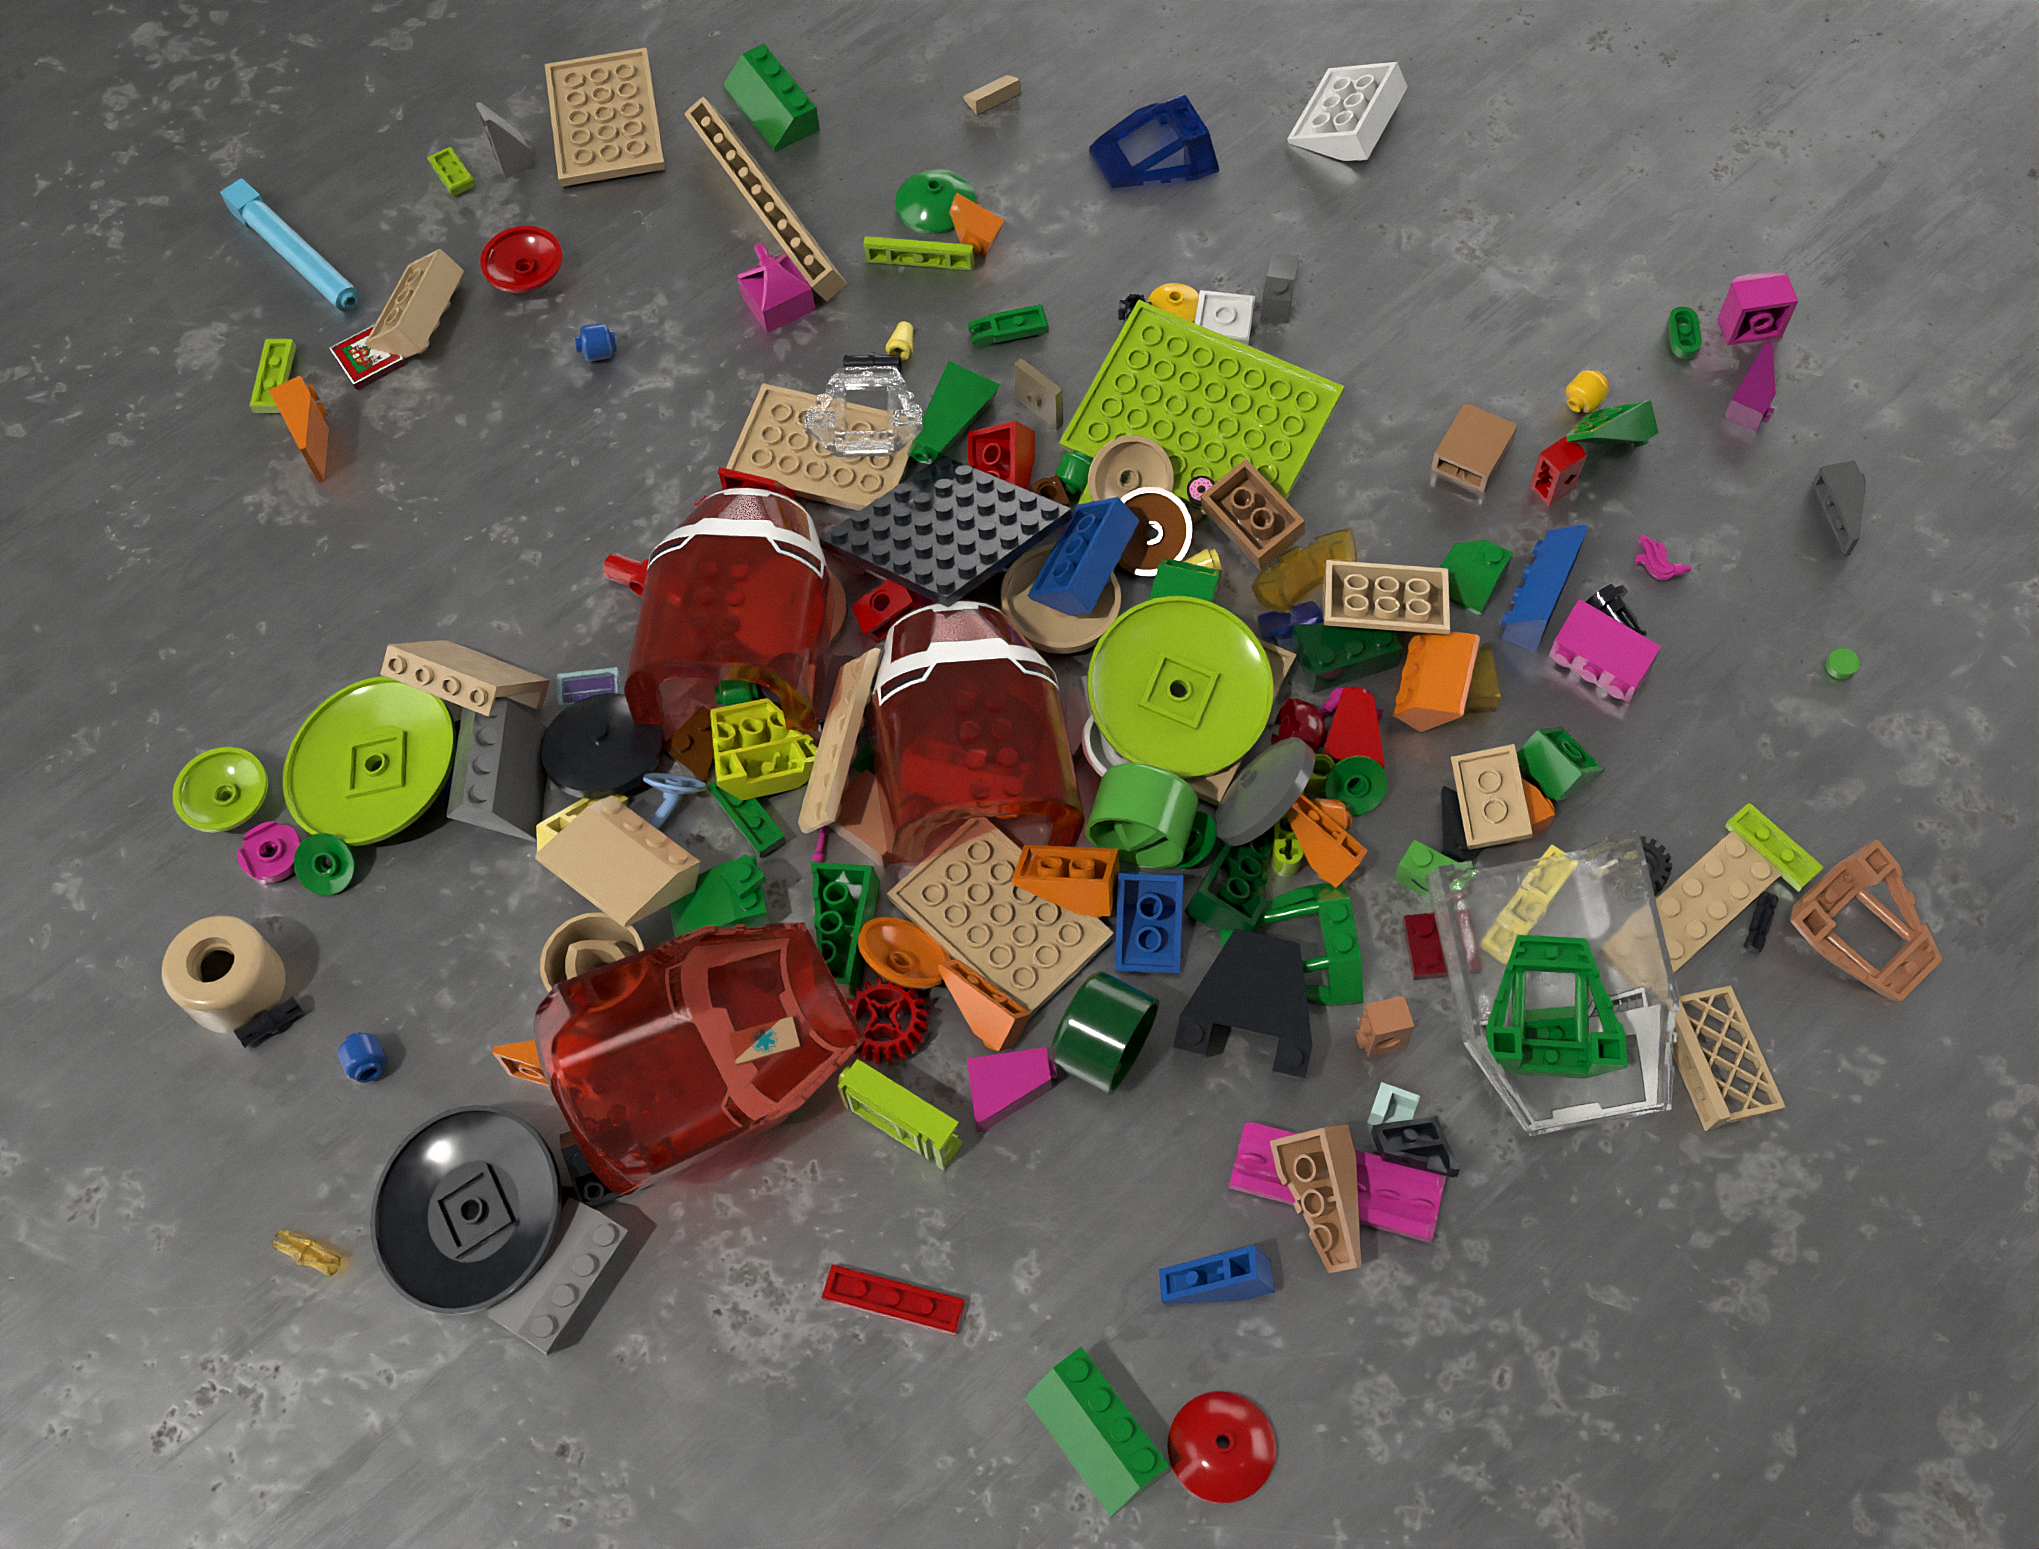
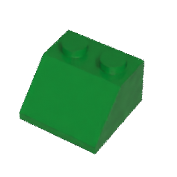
M1562 726L1538 729L1517 752L1521 771L1531 778L1534 777L1542 785V792L1547 797L1557 801L1569 799L1606 770Z

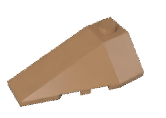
M1348 1124L1323 1127L1271 1140L1270 1145L1277 1175L1282 1185H1287L1296 1201L1293 1203L1296 1212L1303 1214L1310 1228L1309 1236L1328 1273L1361 1267L1357 1166Z

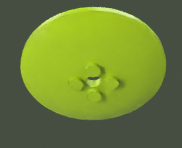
M1167 596L1145 601L1132 607L1114 620L1106 629L1094 649L1089 664L1087 694L1090 710L1099 731L1110 746L1130 763L1147 764L1162 768L1181 779L1207 776L1229 767L1243 757L1256 743L1268 722L1271 712L1273 677L1270 663L1261 643L1248 626L1237 616L1225 608L1203 599L1186 596ZM1174 683L1182 684L1186 689V695L1182 698L1173 696L1170 692V686Z
M386 676L361 680L339 690L326 699L310 714L300 727L291 743L284 764V797L287 807L296 822L311 835L330 833L341 838L348 846H360L378 842L393 836L411 825L439 796L454 764L457 736L455 723L447 705L440 697ZM382 760L379 769L371 772L372 767L376 765L377 761Z

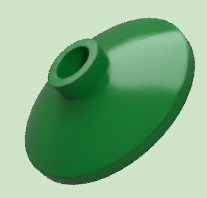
M1351 756L1339 761L1329 771L1325 780V795L1327 799L1342 801L1346 806V810L1351 815H1361L1373 810L1381 803L1387 791L1388 781L1384 769L1378 762L1366 756ZM1358 778L1356 784H1348L1351 779Z
M1201 811L1196 812L1183 859L1178 865L1173 866L1174 868L1184 869L1192 867L1202 861L1212 850L1217 838V825L1209 814Z
M317 833L305 838L297 847L294 855V869L301 884L309 891L319 895H333L344 890L352 881L355 873V859L350 847L341 838L330 833ZM327 857H329V858L331 859V861H332V863H333V866H332V867H330V866L327 865V863H326V858H327Z

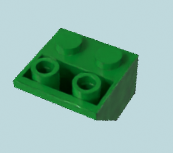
M1163 558L1159 563L1149 600L1167 596H1186L1203 599L1215 604L1222 570Z

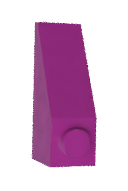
M1766 340L1734 394L1724 416L1754 431H1757L1762 421L1768 423L1776 408L1771 405L1776 395L1773 346L1772 342Z

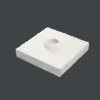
M1200 290L1195 324L1248 345L1255 296Z

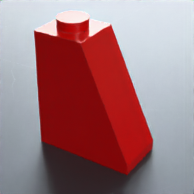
M1343 687L1322 753L1332 758L1335 764L1347 757L1366 756L1378 762L1385 769L1374 695L1369 694L1367 690L1361 687Z

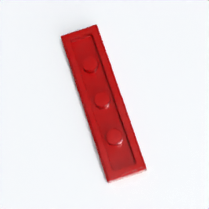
M833 1264L831 1265L821 1297L823 1301L954 1336L957 1334L965 1305V1299Z

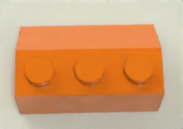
M1450 631V634L1422 633L1411 638L1408 645L1406 664L1402 670L1400 689L1395 700L1396 706L1393 716L1419 732H1424L1462 717L1480 637L1476 634Z

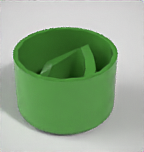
M1140 763L1119 764L1108 769L1101 779L1085 828V834L1096 848L1119 849V861L1143 868H1170L1178 865L1183 859L1198 809V798L1193 788L1187 782L1167 770Z

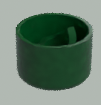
M1096 971L1092 973L1076 991L1057 1027L1050 1049V1057L1053 1064L1107 1094H1113L1129 1074L1145 1045L1158 1013L1159 1000L1106 972Z

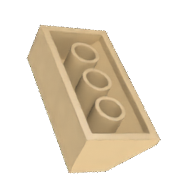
M441 249L408 264L368 336L365 345L386 353L401 355L404 358L416 353H423L429 346L430 342L428 339L430 335L440 325L439 318L441 314L451 304L449 301L450 297L461 285L460 279L464 270Z

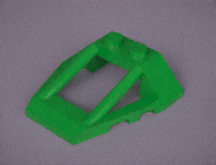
M1341 882L1336 888L1330 883L1308 885L1266 901V905L1254 927L1314 914V917H1319L1325 956L1303 960L1302 965L1304 974L1327 969L1325 974L1326 986L1305 984L1307 1000L1319 1002L1318 1005L1329 1007L1362 1004L1361 954L1350 896L1343 883ZM1219 929L1222 948L1234 930Z
M1517 934L1485 1028L1487 1061L1515 1075L1586 1079L1627 1068L1626 1033L1622 1024L1618 1023L1612 1009L1614 1005L1610 995L1606 994L1602 985L1599 969L1586 938ZM1526 971L1575 974V1041L1525 1039ZM1590 987L1603 1032H1590L1588 1036ZM1512 989L1511 1027H1503Z

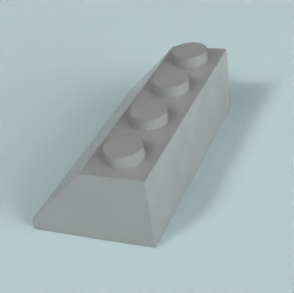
M569 1197L561 1209L560 1220L553 1243L538 1270L517 1292L495 1305L488 1317L547 1355L627 1236L628 1230L601 1212Z

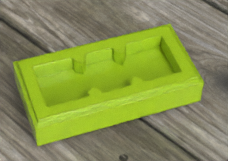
M451 146L427 157L430 165L452 197L476 186L473 177Z

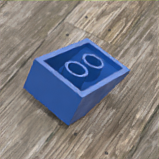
M1119 871L1115 971L1180 973L1184 874Z

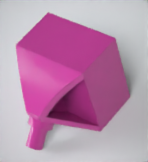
M764 242L755 245V251L760 259L757 261L759 265L738 274L737 279L742 298L765 331L769 333L814 311L815 304L812 288L786 252L774 257L773 254H769Z
M1773 272L1754 273L1737 276L1731 282L1717 319L1727 346L1783 337L1798 303L1788 274Z

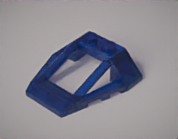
M1185 94L1171 96L1137 109L1098 137L1089 147L1090 155L1111 188L1142 186L1145 181L1161 180V184L1171 183V179L1185 178V181H1193L1219 172V165L1209 130ZM1155 118L1160 126L1169 123L1178 139L1136 165L1131 166L1117 142ZM1184 148V165L1146 171Z

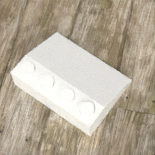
M1398 62L1328 68L1287 139L1288 143L1342 161L1367 160L1408 88Z

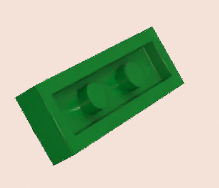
M717 780L707 786L708 792L760 858L786 841L783 832L756 798L742 801L718 787Z

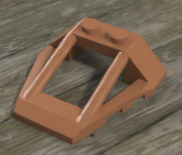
M1874 839L1833 866L1793 905L1790 921L1807 942L1825 959L1880 995L1894 1002H1902L1943 959L1927 924L1921 923L1913 906L1916 900L1912 892H1907L1900 876L1904 874L1899 863L1878 839ZM1883 880L1907 924L1866 890L1865 887L1879 884ZM1854 897L1907 941L1880 970L1873 967L1832 931L1836 926L1832 918Z

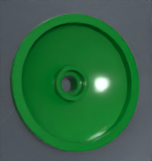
M929 169L916 173L903 182L896 194V211L901 221L917 232L943 234L955 230L949 213L955 195L958 193L976 203L975 192L968 180L960 174L944 169Z

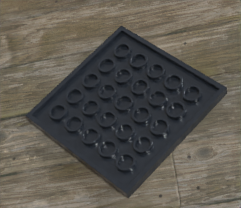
M943 455L937 458L934 464L931 463L921 471L916 472L912 477L895 486L894 489L882 497L875 499L871 504L854 513L838 526L833 527L829 532L821 536L819 540L822 549L945 607H950L1072 519V510L1067 506Z

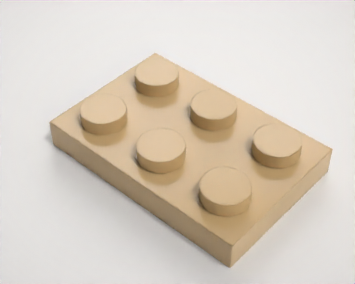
M1515 744L1452 756V767L1468 849L1533 838Z

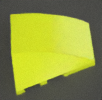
M765 698L711 709L710 716L718 787L743 801L797 789L810 779L818 748L812 744L813 738L808 734L802 735L792 725L793 720L771 700Z

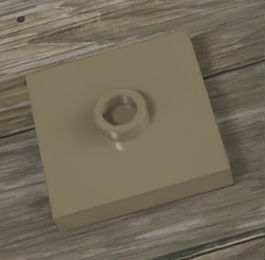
M1020 358L1014 363L1016 399L1057 430L1063 425L1062 388L1027 361Z

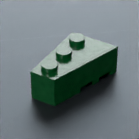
M1293 625L1290 643L1294 653L1297 654L1296 657L1313 693L1398 667L1402 652V646L1394 630L1328 625Z

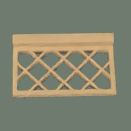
M1731 985L1678 996V993L1665 995L1657 1003V1005L1666 1003L1665 1039L1705 1132L1718 1129L1723 1124L1780 1112L1786 1108ZM1724 996L1729 1007L1727 1015L1711 1006L1714 998ZM1691 1004L1702 1010L1698 1021L1687 1016L1683 1005ZM1707 1014L1723 1022L1719 1033L1703 1025ZM1728 1026L1740 1032L1743 1038L1741 1045L1725 1037ZM1699 1032L1715 1040L1712 1051L1700 1046L1697 1039ZM1721 1044L1737 1053L1733 1064L1716 1055ZM1742 1056L1754 1063L1756 1067L1754 1076L1738 1067ZM1712 1063L1729 1071L1725 1083L1713 1076L1710 1069ZM1734 1075L1750 1083L1746 1095L1730 1086ZM1756 1087L1768 1094L1772 1104L1763 1105L1752 1099ZM1726 1094L1742 1102L1740 1111L1729 1112L1724 1101Z

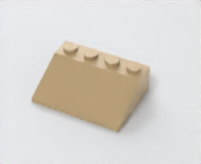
M1326 560L1322 599L1324 625L1450 634L1448 569Z
M612 795L586 807L539 850L535 856L537 861L624 928L695 891L701 862Z

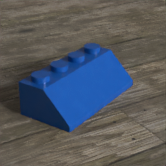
M1119 497L1077 504L1072 513V519L1066 523L1027 596L1033 601L1069 616L1091 613L1097 605V600L1103 588L1108 584L1112 571L1120 561L1121 554L1128 541L1133 537L1134 530L1139 522L1138 518Z
M1582 524L1548 530L1544 541H1537L1531 557L1536 559L1533 564L1527 563L1521 577L1525 584L1523 588L1517 586L1511 600V603L1515 604L1513 611L1507 609L1500 626L1505 628L1502 640L1537 652L1577 560L1589 526Z

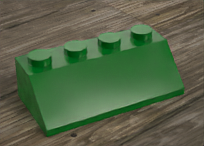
M764 43L741 54L723 84L724 89L774 152L820 130L817 107Z
M1082 1346L1054 1366L1025 1396L1029 1405L1110 1518L1168 1474L1169 1464Z

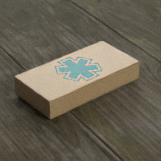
M792 1016L729 1034L737 1066L759 1062L801 1049Z

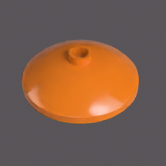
M895 917L874 918L864 924L858 936V947L864 960L871 969L884 979L913 989L934 987L944 981L937 968L940 963L950 961V955L915 923Z

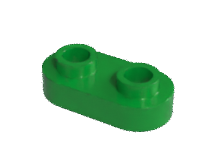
M1677 307L1671 311L1667 321L1670 346L1676 356L1690 359L1698 354L1702 345L1698 315L1691 308Z

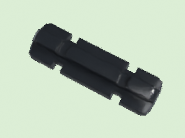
M1765 891L1759 896L1756 904L1757 909L1754 911L1749 927V935L1746 937L1744 944L1747 950L1760 953L1764 948L1766 935H1768L1774 916V908H1776L1778 902L1777 895Z

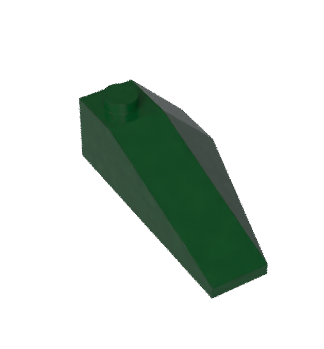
M1273 826L1248 843L1239 846H1229L1224 843L1184 912L1210 929L1252 930L1266 905L1264 893L1269 874L1266 870L1267 859L1271 851Z

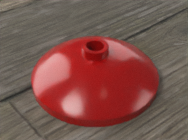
M517 226L498 233L486 244L480 257V266L485 279L493 287L509 293H525L541 288L557 275L562 265L563 253L559 241L549 231L536 226Z
M1215 1391L1193 1398L1179 1410L1169 1430L1167 1451L1171 1468L1178 1481L1187 1491L1207 1502L1231 1504L1249 1498L1265 1484L1274 1466L1276 1442L1273 1429L1267 1417L1253 1402L1235 1393ZM1221 1436L1226 1437L1230 1443L1229 1447L1226 1449L1219 1448L1216 1444L1217 1438Z

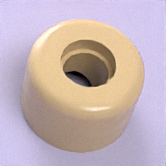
M586 913L569 919L551 934L541 954L540 973L546 989L561 1013L579 1027L594 1031H606L624 1026L634 1020L645 1009L653 994L655 985L654 967L638 933L631 925L624 928L606 913ZM602 964H615L621 971V984L618 990L612 994L600 995L594 993L583 985L588 972Z
M218 915L206 917L187 926L173 939L162 962L163 984L172 1000L199 1025L215 1032L232 1033L234 1032L233 1030L259 1017V1012L262 1010L269 1011L278 1004L285 987V968L278 953L251 924L233 916ZM222 950L235 956L230 971L224 977L214 982H204L200 969L201 963L212 952Z

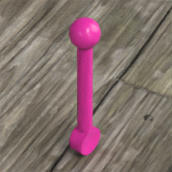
M827 825L820 828L817 850L812 856L814 862L822 863L825 859L822 852Z

